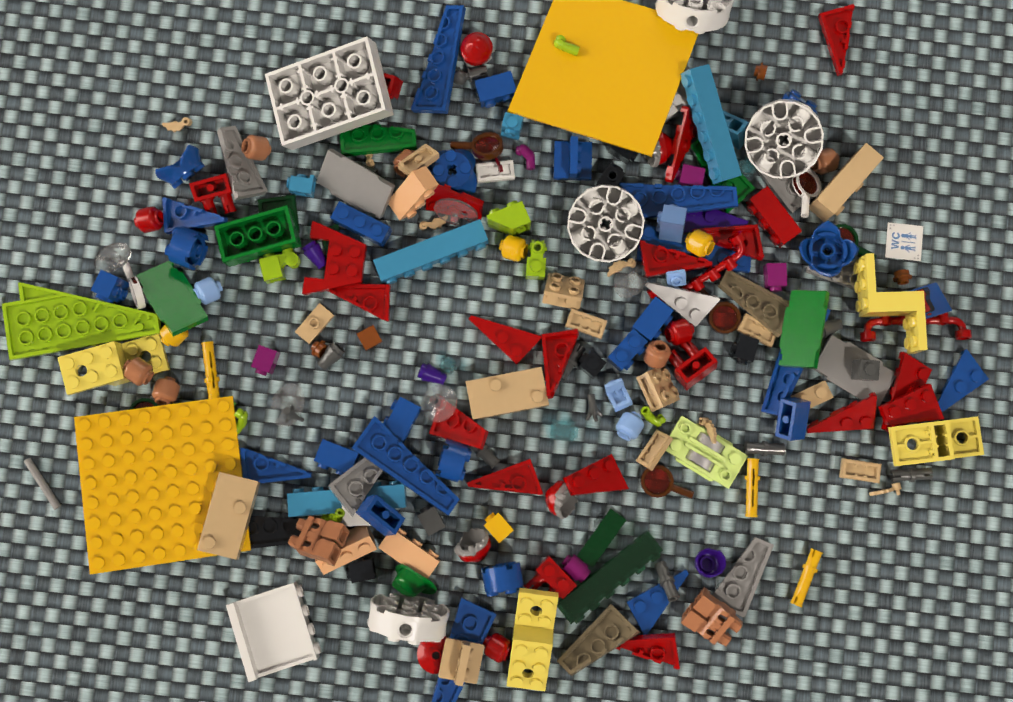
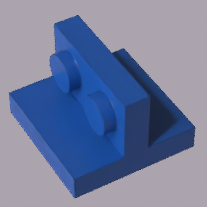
M571 136L570 141H555L553 180L591 181L592 142H578V136Z

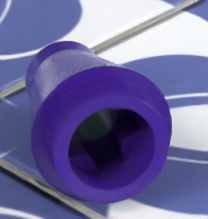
M314 240L302 248L303 254L318 269L326 266V259L319 243L317 244Z
M422 363L417 377L421 378V381L443 385L447 374L429 363Z

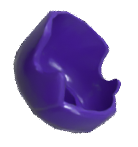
M706 548L698 552L695 558V568L701 576L714 578L723 573L726 568V558L720 550Z

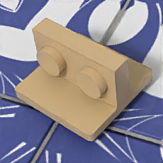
M548 273L542 303L579 310L583 298L585 280L576 276L568 277L560 273Z
M665 366L659 369H652L636 377L652 412L680 400L679 392L673 385L670 372Z
M446 638L438 677L454 680L455 685L463 686L464 682L477 684L484 644Z

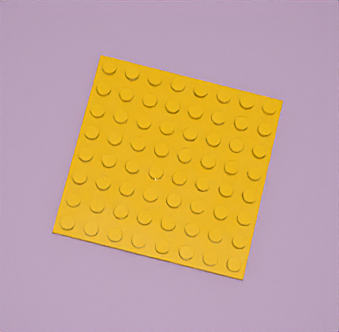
M553 0L507 111L652 157L681 82V73L686 69L699 34L689 30H677L675 26L659 17L655 9L624 0ZM563 35L566 38V42L579 46L577 56L554 46L556 36Z
M233 396L74 417L90 575L217 556L198 551L197 548L219 472L243 478ZM249 526L241 552L251 550Z

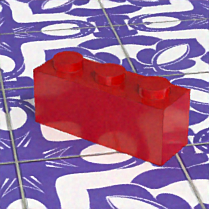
M768 186L746 202L749 213L757 217L759 226L769 233L771 242L774 245H778L779 248L802 232Z

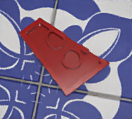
M439 184L434 190V195L426 199V210L480 220L482 218L483 200L465 192L458 193L451 190V186L444 184V186Z
M931 384L922 385L878 406L885 425L944 419Z
M612 454L563 478L571 496L629 489Z

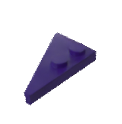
M719 210L686 213L683 233H689L692 229L747 225L748 221Z

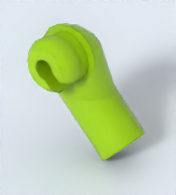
M563 35L556 36V40H554L556 48L577 56L579 46L566 42V38Z
M645 406L641 409V414L645 420L654 426L660 427L662 426L661 424L666 422L662 414H658L655 417L649 407Z
M238 408L234 414L238 418L236 422L238 435L246 426L248 419L247 411H244L242 408Z
M338 508L335 513L323 514L321 519L341 523L345 511Z

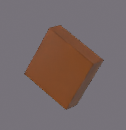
M374 325L357 333L365 351L383 342Z

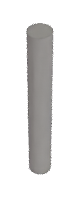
M32 459L24 460L26 467L53 509L60 508L61 504Z

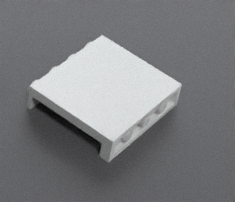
M297 582L226 605L248 682L301 663L317 660L320 657V644L315 642L314 639L315 628L308 619V615H310L309 608L302 599L304 596L303 588Z

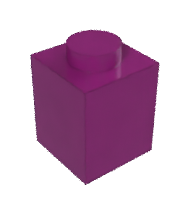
M683 164L681 169H678L675 180H678L677 185H702L706 169Z
M767 263L763 266L764 288L770 289V292L782 291L787 286V264Z
M259 345L251 367L256 369L255 373L264 376L267 373L273 374L280 352Z

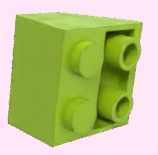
M512 201L506 205L507 207L503 209L495 208L486 215L488 227L507 235L516 236L530 230L531 220L522 201Z

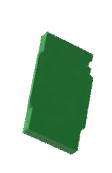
M167 261L136 275L143 294L160 321L165 323L173 337L208 321V316L201 306L200 298H197L193 287L183 272H179L174 267V263Z
M791 290L789 307L785 309L779 344L782 354V360H779L780 366L817 369L829 292Z

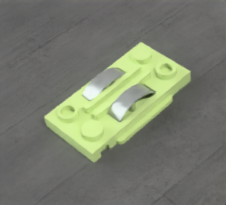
M680 416L669 436L673 440L666 449L668 453L676 457L675 460L708 481L714 480L727 489L730 488L748 455L733 447L731 442L719 435L716 437V444H712L706 427L700 426L699 423L695 424L683 416Z

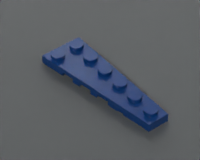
M446 5L438 33L433 42L432 54H429L427 60L429 63L426 71L423 72L421 86L417 89L411 107L414 113L448 114L466 11L464 5Z
M620 183V187L629 191L639 202L644 219L658 217V212L663 211L664 204H674L687 208V213L738 207L737 188L732 186Z
M827 308V313H826L825 322L827 321V318H828V316H829V314H830V311H831V310L828 309V308ZM781 348L761 412L778 416L780 399L791 396L804 369L780 366L779 360H782Z
M375 416L351 448L447 516H449L460 500Z

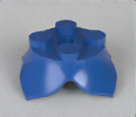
M188 145L179 161L173 165L158 168L155 170L157 178L169 183L176 189L183 183L182 180L188 181L195 176L193 171L197 173L205 165L201 161L199 149Z
M464 149L438 151L439 159L428 166L438 184L442 186L447 184L451 186V190L458 193L465 192L469 195L475 193L477 177L474 173L476 161L473 154ZM450 168H455V175L453 173L449 175Z
M829 220L820 224L814 230L812 237L805 238L799 245L800 254L805 262L809 264V268L826 277L838 275L842 267L850 264L859 252L858 246L853 241L841 238L840 230ZM824 250H827V253H830V254H829V255H825V254L823 253V251H824Z

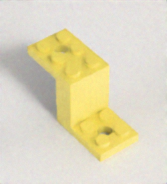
M874 253L865 254L857 259L856 263H854L853 271L857 276L854 289L855 293L858 294L855 308L856 312H859V317L905 316L903 328L906 330L904 347L907 349V354H916L928 350L924 291L876 292Z

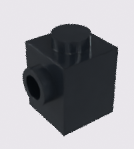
M612 145L609 150L611 155L628 165L630 160L634 162L639 155L638 152Z
M609 163L597 181L596 186L601 184L619 186L625 176L623 169L616 164L612 165Z
M745 335L737 336L736 342H733L731 345V358L741 365L754 362L759 339Z
M591 350L589 354L585 352L579 359L581 364L578 368L594 379L607 362Z
M364 556L350 562L348 564L349 567L346 568L347 578L351 579V583L371 580L377 577L374 558L364 559Z

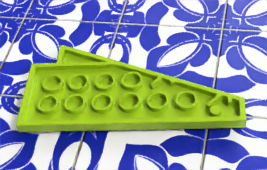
M21 282L18 283L20 300L2 304L9 360L12 361L102 345L113 341L119 342L160 334L161 329L160 319L155 313Z

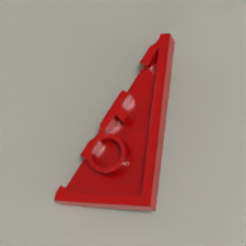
M854 4L822 12L818 15L837 77L843 75V69L845 68V56L849 44Z
M682 106L680 110L683 114L682 125L679 124L676 127V134L670 154H674V159L671 166H667L666 182H673L685 154L690 150L693 137L697 135L696 125L693 122L690 108L687 106Z
M758 224L698 228L712 235L715 245L734 252L737 251L738 247L737 245L732 246L728 239L736 232L742 231L746 237L743 255L759 261L764 258Z
M643 240L639 242L645 278L666 275L668 271L682 269L689 271L712 267V261H708L705 258L690 256L687 253L667 249L661 245L649 244Z
M356 284L327 290L386 322L390 321V284Z
M471 315L468 318L516 365L542 339L539 335Z
M578 329L541 334L548 399L553 398L579 336Z
M872 392L868 398L859 402L856 400L848 406L829 413L830 416L821 421L817 419L807 426L806 432L818 433L874 429L877 403L876 393Z
M531 459L467 482L468 487L537 495L543 494Z
M675 633L635 635L615 648L618 650L623 648L632 651V655L651 659L659 664L665 662L673 665L674 669H680Z

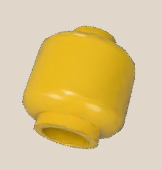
M699 229L688 233L685 238L687 251L698 257L710 255L715 246L712 235Z
M508 235L504 240H501L499 250L503 258L519 262L522 258H526L528 244H526L524 238Z
M164 325L160 329L161 341L166 346L178 347L189 336V331L187 330L173 337L166 325Z

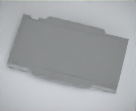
M332 148L326 153L316 181L329 189L332 195L361 212L375 214V217L378 219L383 217L395 188L394 184Z
M833 335L827 338L820 351L818 367L813 369L827 377L828 381L860 400L870 397L869 394L875 392L877 395L876 407L880 406L896 377L894 376L895 372L883 366L881 360L851 342L845 343ZM853 360L880 361L879 380H851Z

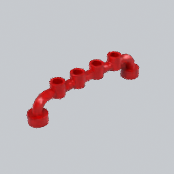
M738 231L728 239L732 246L737 245L738 247L733 255L727 256L722 262L708 268L705 273L691 279L687 285L679 288L688 289L689 291L693 289L698 292L705 287L703 282L710 279L713 282L721 277L719 272L726 268L727 271H731L736 268V261L745 252L744 240L746 237L743 232ZM650 289L647 291L651 299L656 296L658 299L664 302Z
M948 312L926 319V325H957L959 330L955 331L956 340L972 338L971 330L966 328L963 320L958 317L948 316ZM880 316L879 318L868 320L864 326V332L860 333V341L870 342L876 340V332L871 331L875 325L903 326L905 316Z

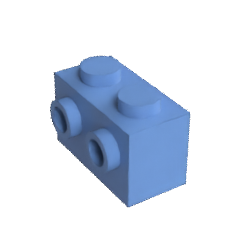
M664 204L663 211H659L657 217L656 232H659L660 240L682 242L687 208L674 204Z

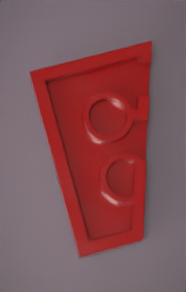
M441 397L429 434L483 450L489 432Z

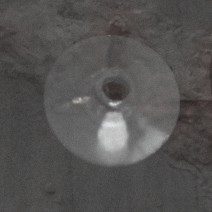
M125 243L110 244L96 255L94 265L98 271L103 270L108 273L116 271L127 263L131 256V250Z
M438 384L432 386L425 392L422 398L421 408L424 416L433 422L447 420L456 410L457 396L454 390L447 385Z

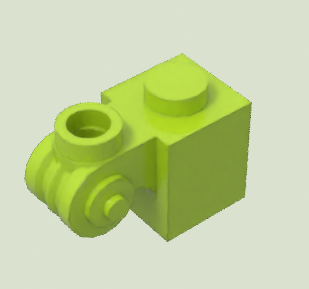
M531 239L528 245L531 257H527L525 279L544 281L546 258H543V254L547 251L545 240L535 241Z
M293 248L284 249L282 254L279 255L274 253L265 254L264 258L259 259L263 279L267 284L286 280L284 267L288 265L290 268L296 269L301 263L299 256L294 253Z

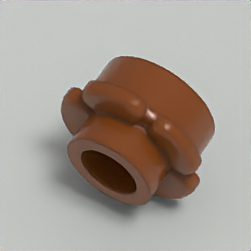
M761 62L760 66L756 65L753 75L757 77L756 81L758 79L764 81L768 66L763 65V62Z
M907 269L894 272L893 281L898 285L908 284L909 279H912V275H910Z
M324 340L316 341L312 345V356L322 357L328 346Z

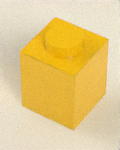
M492 512L484 519L486 521L484 524L485 528L498 543L514 531L499 512L496 515Z

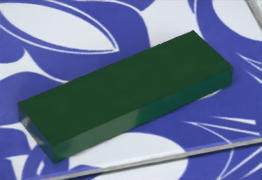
M610 508L577 554V557L593 568L624 525L626 519Z

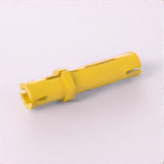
M213 341L201 343L206 375L204 383H207L208 399L220 398L218 386L220 378L217 377Z
M747 458L745 517H758V480H760V476H758L759 459Z
M810 549L807 561L802 565L803 571L790 603L802 608L813 576L818 572L817 566L823 554L822 552Z

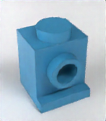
M505 112L500 136L519 141L524 117Z
M297 174V176L288 177L286 187L292 195L314 198L317 179L314 175H310V178H308L307 175Z

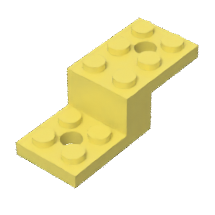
M161 335L146 336L122 344L113 341L57 357L67 395H73L107 384L117 386L131 382L124 377L125 369H123V366L129 359L142 358V354L145 352H149L151 355L148 363L153 366L154 375L169 371L170 366L164 344L161 341ZM81 366L87 368V373L84 376L78 374V369Z
M978 416L888 427L894 466L984 455ZM960 432L965 436L963 443H959L956 438ZM909 439H913L916 442V447L913 450L907 447Z
M519 588L507 687L538 691L546 690L553 646V629L559 598L558 592ZM538 606L541 610L534 611L532 607ZM531 669L533 672L526 673L524 670Z

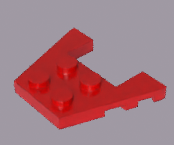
M312 221L310 239L329 241L324 279L304 277L302 294L310 295L311 293L324 292L329 289L361 284L363 282L367 245Z

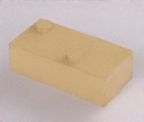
M865 143L811 202L809 210L823 222L834 214L838 216L845 208L843 204L854 191L857 192L864 185L862 182L884 157L869 144Z
M542 367L465 381L473 421L549 406Z
M219 472L198 544V551L235 560L240 558L260 482Z

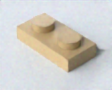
M424 144L399 162L398 168L409 176L412 171L424 166L428 167L438 160L439 152Z
M825 380L790 396L811 401L810 408L834 398Z

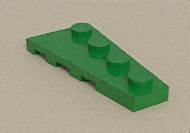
M373 124V126L364 125L340 134L341 154L347 157L399 152L404 149L417 150L415 129L391 126L387 128L377 124Z
M697 139L690 145V149L699 166L706 169L705 176L710 186L736 187L738 204L755 190V187L743 174L742 176L713 184L709 177L707 162L703 157L701 143ZM726 208L724 211L728 214L733 208Z

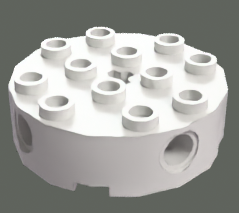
M657 0L655 7L657 15L675 26L677 30H689L697 34H704L705 32L718 30L726 26L734 0Z
M778 99L765 104L752 116L745 131L746 153L749 161L755 168L767 176L781 179L804 174L816 163L823 150L824 131L819 117L808 105L795 99ZM787 135L788 142L784 141L781 143L779 136Z
M601 184L588 188L576 198L569 211L567 229L572 244L582 255L594 261L610 263L625 258L636 249L643 235L645 220L639 202L629 191L617 185ZM602 219L611 221L608 228L605 225L601 226Z
M390 593V597L378 594L371 598L367 624L370 631L387 636V639L392 642L404 640L408 641L411 645H420V642H441V639L446 636V624L450 611L447 606L443 604L435 605V600L426 597H408L401 593Z

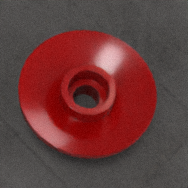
M445 636L441 639V642L420 643L417 649V659L425 671L432 674L439 673L444 643L448 637ZM436 651L440 654V657L434 658L432 653Z

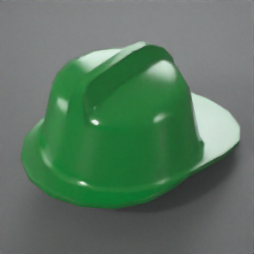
M398 564L396 566L397 575L392 582V586L401 594L414 597L421 592L429 595L437 592L435 584L428 578L406 565Z

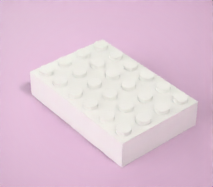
M364 37L265 74L281 144L290 150H295L394 115L377 45L369 37Z

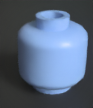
M207 277L196 282L193 291L197 298H200L201 303L207 305L220 299V292L223 291L219 280L215 281L212 277Z
M635 411L623 413L616 424L618 436L626 441L637 439L644 428L641 415Z

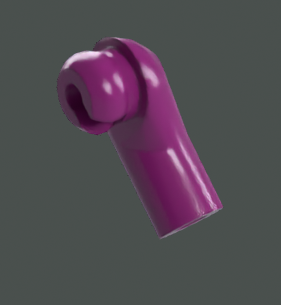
M525 144L517 146L515 153L526 159V170H535L534 152Z

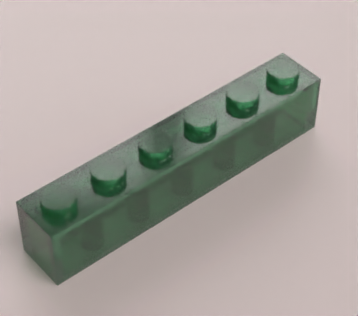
M645 531L576 586L564 599L561 598L558 601L557 607L570 624L573 622L579 623L584 619V613L589 609L591 612L600 606L599 601L604 597L606 599L610 598L615 594L614 589L619 585L621 587L625 586L631 580L629 577L634 573L638 575L645 570V564L650 560L654 562L660 558V552L663 549L652 535Z

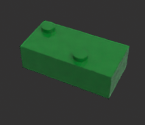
M288 205L214 226L222 262L229 267L263 258L265 254L281 253L284 249L302 247L293 210Z

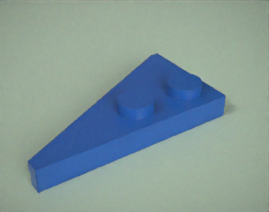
M166 197L162 198L164 233L172 234L175 227L180 228L184 226L194 230L228 222V218L218 214L207 212Z
M967 349L961 352V357L957 365L953 367L952 374L947 379L942 389V394L938 399L942 412L989 380Z
M240 448L243 478L260 483L313 478L312 473L255 451Z
M686 569L673 575L677 591L689 575ZM659 583L629 599L626 603L642 633L647 635L669 604L664 588Z

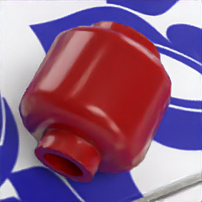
M154 206L139 209L134 218L135 226L144 233L160 230L164 224L163 212Z
M684 318L671 321L664 330L665 338L673 345L687 343L693 337L694 326Z
M494 633L491 637L488 635L483 642L485 647L484 654L497 663L503 660L507 661L511 655V641L499 633Z

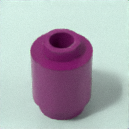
M568 554L561 563L564 565L562 570L580 583L591 572L588 569V565L575 554L572 556Z

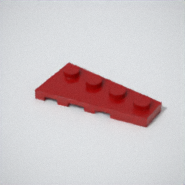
M900 352L899 368H896L894 374L896 376L895 384L890 390L891 400L925 385L932 369L907 353ZM883 421L881 429L889 433L888 427L903 426L907 423L885 425Z

